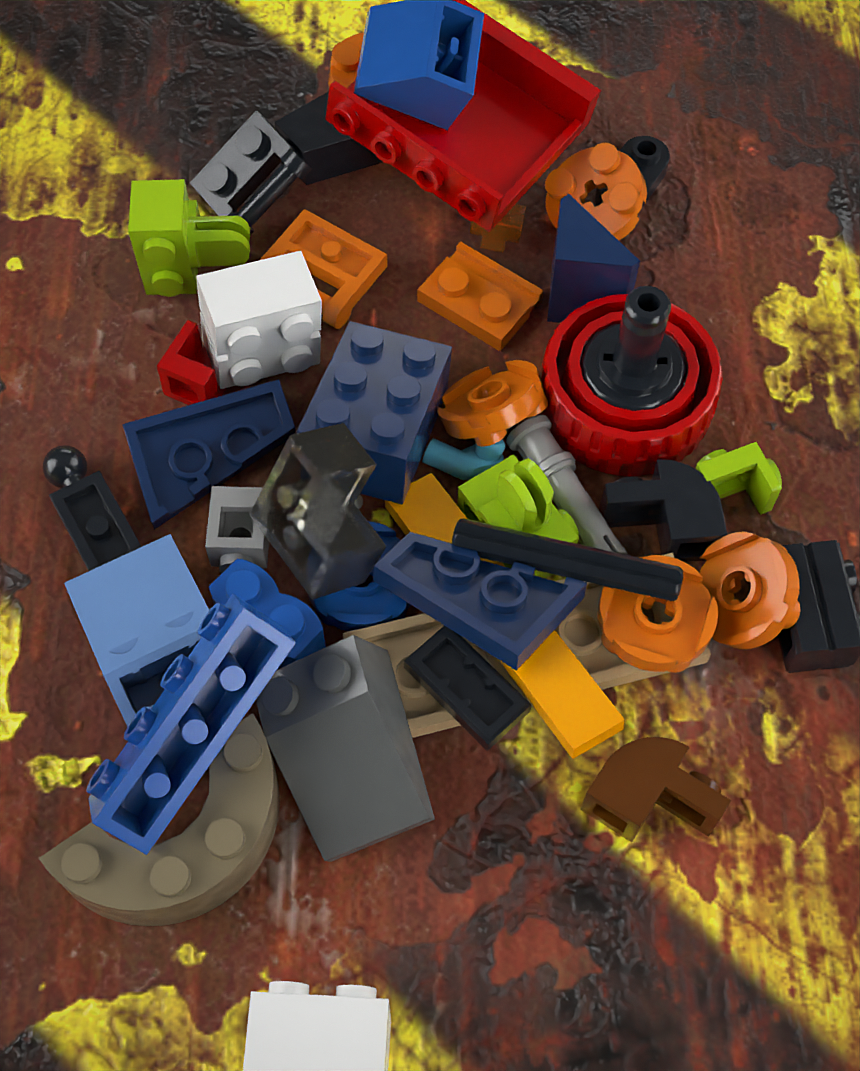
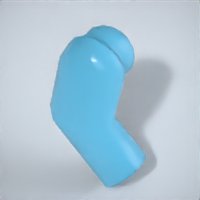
M433 438L425 451L422 462L461 480H470L503 461L504 456L502 453L505 449V443L503 439L493 445L484 447L478 446L475 443L470 447L459 450Z

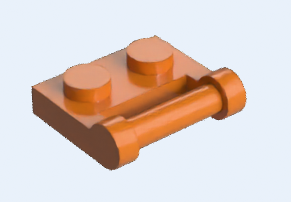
M306 209L299 214L260 259L263 260L302 251L310 273L338 289L333 297L317 289L322 300L321 315H323V322L336 329H340L347 322L352 308L388 266L386 253Z

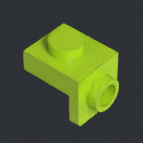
M757 442L729 452L724 449L713 451L704 456L695 467L696 470L704 475L706 481L712 483L720 499L746 490L760 514L772 510L782 489V479L777 465L773 460L765 458Z

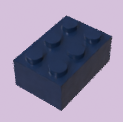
M349 321L298 427L297 477L403 505L438 417L437 409L442 407V396L448 389L452 346Z

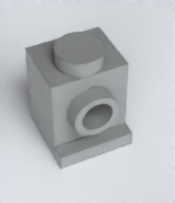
M212 486L205 548L211 566L219 567L221 573L237 558L250 561L261 568H267L270 527L273 520L268 488Z

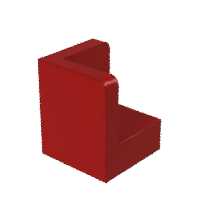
M187 320L157 364L163 394L184 404L191 405L222 396L226 388L220 389L215 370L212 367L206 348L202 345L199 324Z

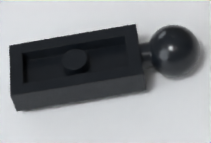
M61 445L51 449L44 458L43 473L49 483L62 489L49 494V497L88 571L141 548L138 539L100 471L85 477L87 461L83 453L75 447Z

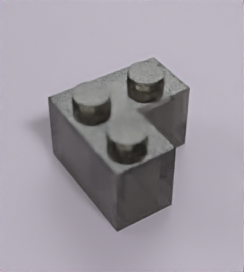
M344 423L290 435L249 514L312 600L364 583L387 547L354 504L377 464Z

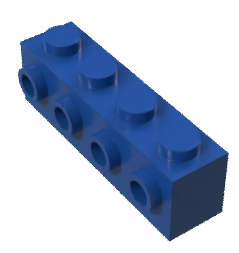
M235 594L231 595L225 605L218 602L208 611L197 631V634L202 638L188 657L181 654L172 662L162 678L160 686L165 690L151 710L144 706L136 713L125 731L124 740L128 742L114 762L109 759L104 760L93 774L87 786L86 792L91 794L88 800L92 823L146 855L296 643L281 625Z

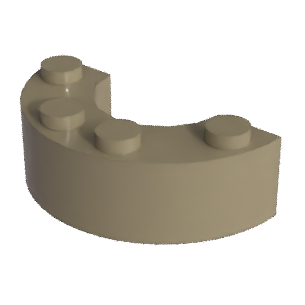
M253 713L238 724L210 764L209 795L200 815L182 834L160 844H154L146 855L129 844L110 837L103 829L91 822L39 857V860L47 871L78 902L91 911L116 922L138 926L170 925L201 916L226 902L250 880L259 868L269 850L278 822L280 807L278 777L266 737Z

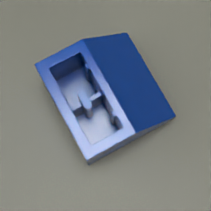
M403 0L371 6L366 17L354 94L448 130L474 96L484 13L454 0Z

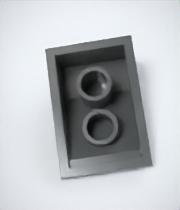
M351 635L276 670L256 699L263 732L324 861L332 862L435 820L388 650L360 637Z

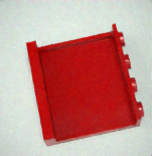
M454 0L458 3H461L463 5H466L470 8L482 12L466 0ZM484 13L474 96L448 130L354 94L356 80L347 88L335 80L330 84L325 120L331 123L343 135L350 136L372 151L379 160L391 164L414 180L420 188L433 193L455 208L465 219L474 221L490 232L586 128L592 117L601 90Z

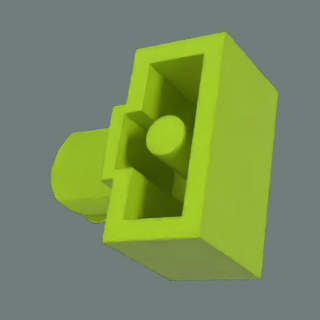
M184 179L138 180L131 182L128 233L146 295L172 297L178 294H197L196 276L198 275V268L204 266H238L247 262L250 254V226L241 216H200L197 200H189Z
M513 454L458 486L457 506L468 520L578 544L579 531L576 523L564 509L557 510L552 504L554 490L542 469L529 458L519 462ZM503 563L505 567L512 568V565ZM535 570V576L547 579L553 575Z

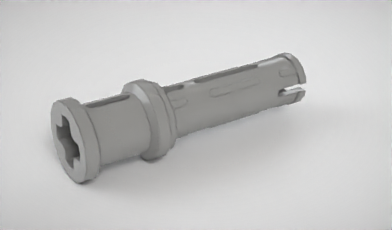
M546 415L534 416L513 429L508 435L506 443L512 451H518L524 460L529 458L542 469L554 490L553 502L558 509L567 511L576 523L579 531L578 542L581 545L627 555V551L613 534L602 514L574 473L576 460L570 452H563L550 432L552 423Z

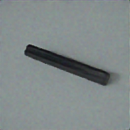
M464 518L458 520L452 536V544L476 550L480 558L510 565L518 562L535 567L537 571L664 600H677L682 586L683 569L679 566Z

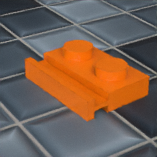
M460 241L456 246L455 253L451 257L447 256L417 289V302L496 350L501 351L528 320L530 312L534 307H539L542 303L544 290Z

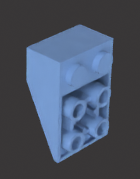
M171 534L64 583L103 676L127 727L142 707L145 706L151 710L165 690L160 686L163 676L179 655L183 654L188 657L202 638L197 634L198 628L209 611Z

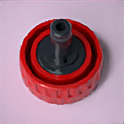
M640 286L633 289L629 294L610 295L590 301L575 309L565 320L559 323L554 330L553 336L549 339L545 350L540 377L548 399V406L543 411V415H546L552 423L550 432L559 446L566 452H570L576 461L606 474L629 477L653 474L657 460L682 462L686 456L692 454L698 447L714 417L723 380V369L720 365L721 358L706 329L692 315L672 304L666 293L659 288Z

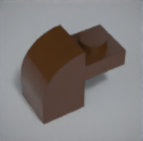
M646 737L623 745L610 756L586 792L581 810L628 841L633 842L654 806L658 804L709 837L732 800L721 794V788L711 778L695 771L687 773L679 768L690 748L689 746L669 738Z

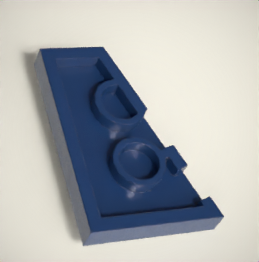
M279 379L122 424L154 530L210 493L212 486L222 485L296 435L295 425Z
M409 532L373 567L374 582L516 671L583 600L587 582L566 577L563 584L535 576V567L514 562L512 568H507L480 560L476 550L458 547L452 543Z

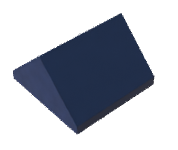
M570 194L561 198L547 322L560 323L575 309L595 299L610 295L629 294L635 287L640 260Z

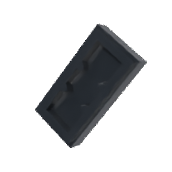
M445 625L404 660V668L486 751L495 745L531 710L532 704L462 636Z

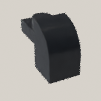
M657 460L651 480H643L639 477H625L616 480L614 483H605L599 511L609 528L656 524L661 555L673 553L674 558L683 562L707 561L700 558L705 550L716 540L727 535L722 504L715 487L702 473L689 465L673 460Z

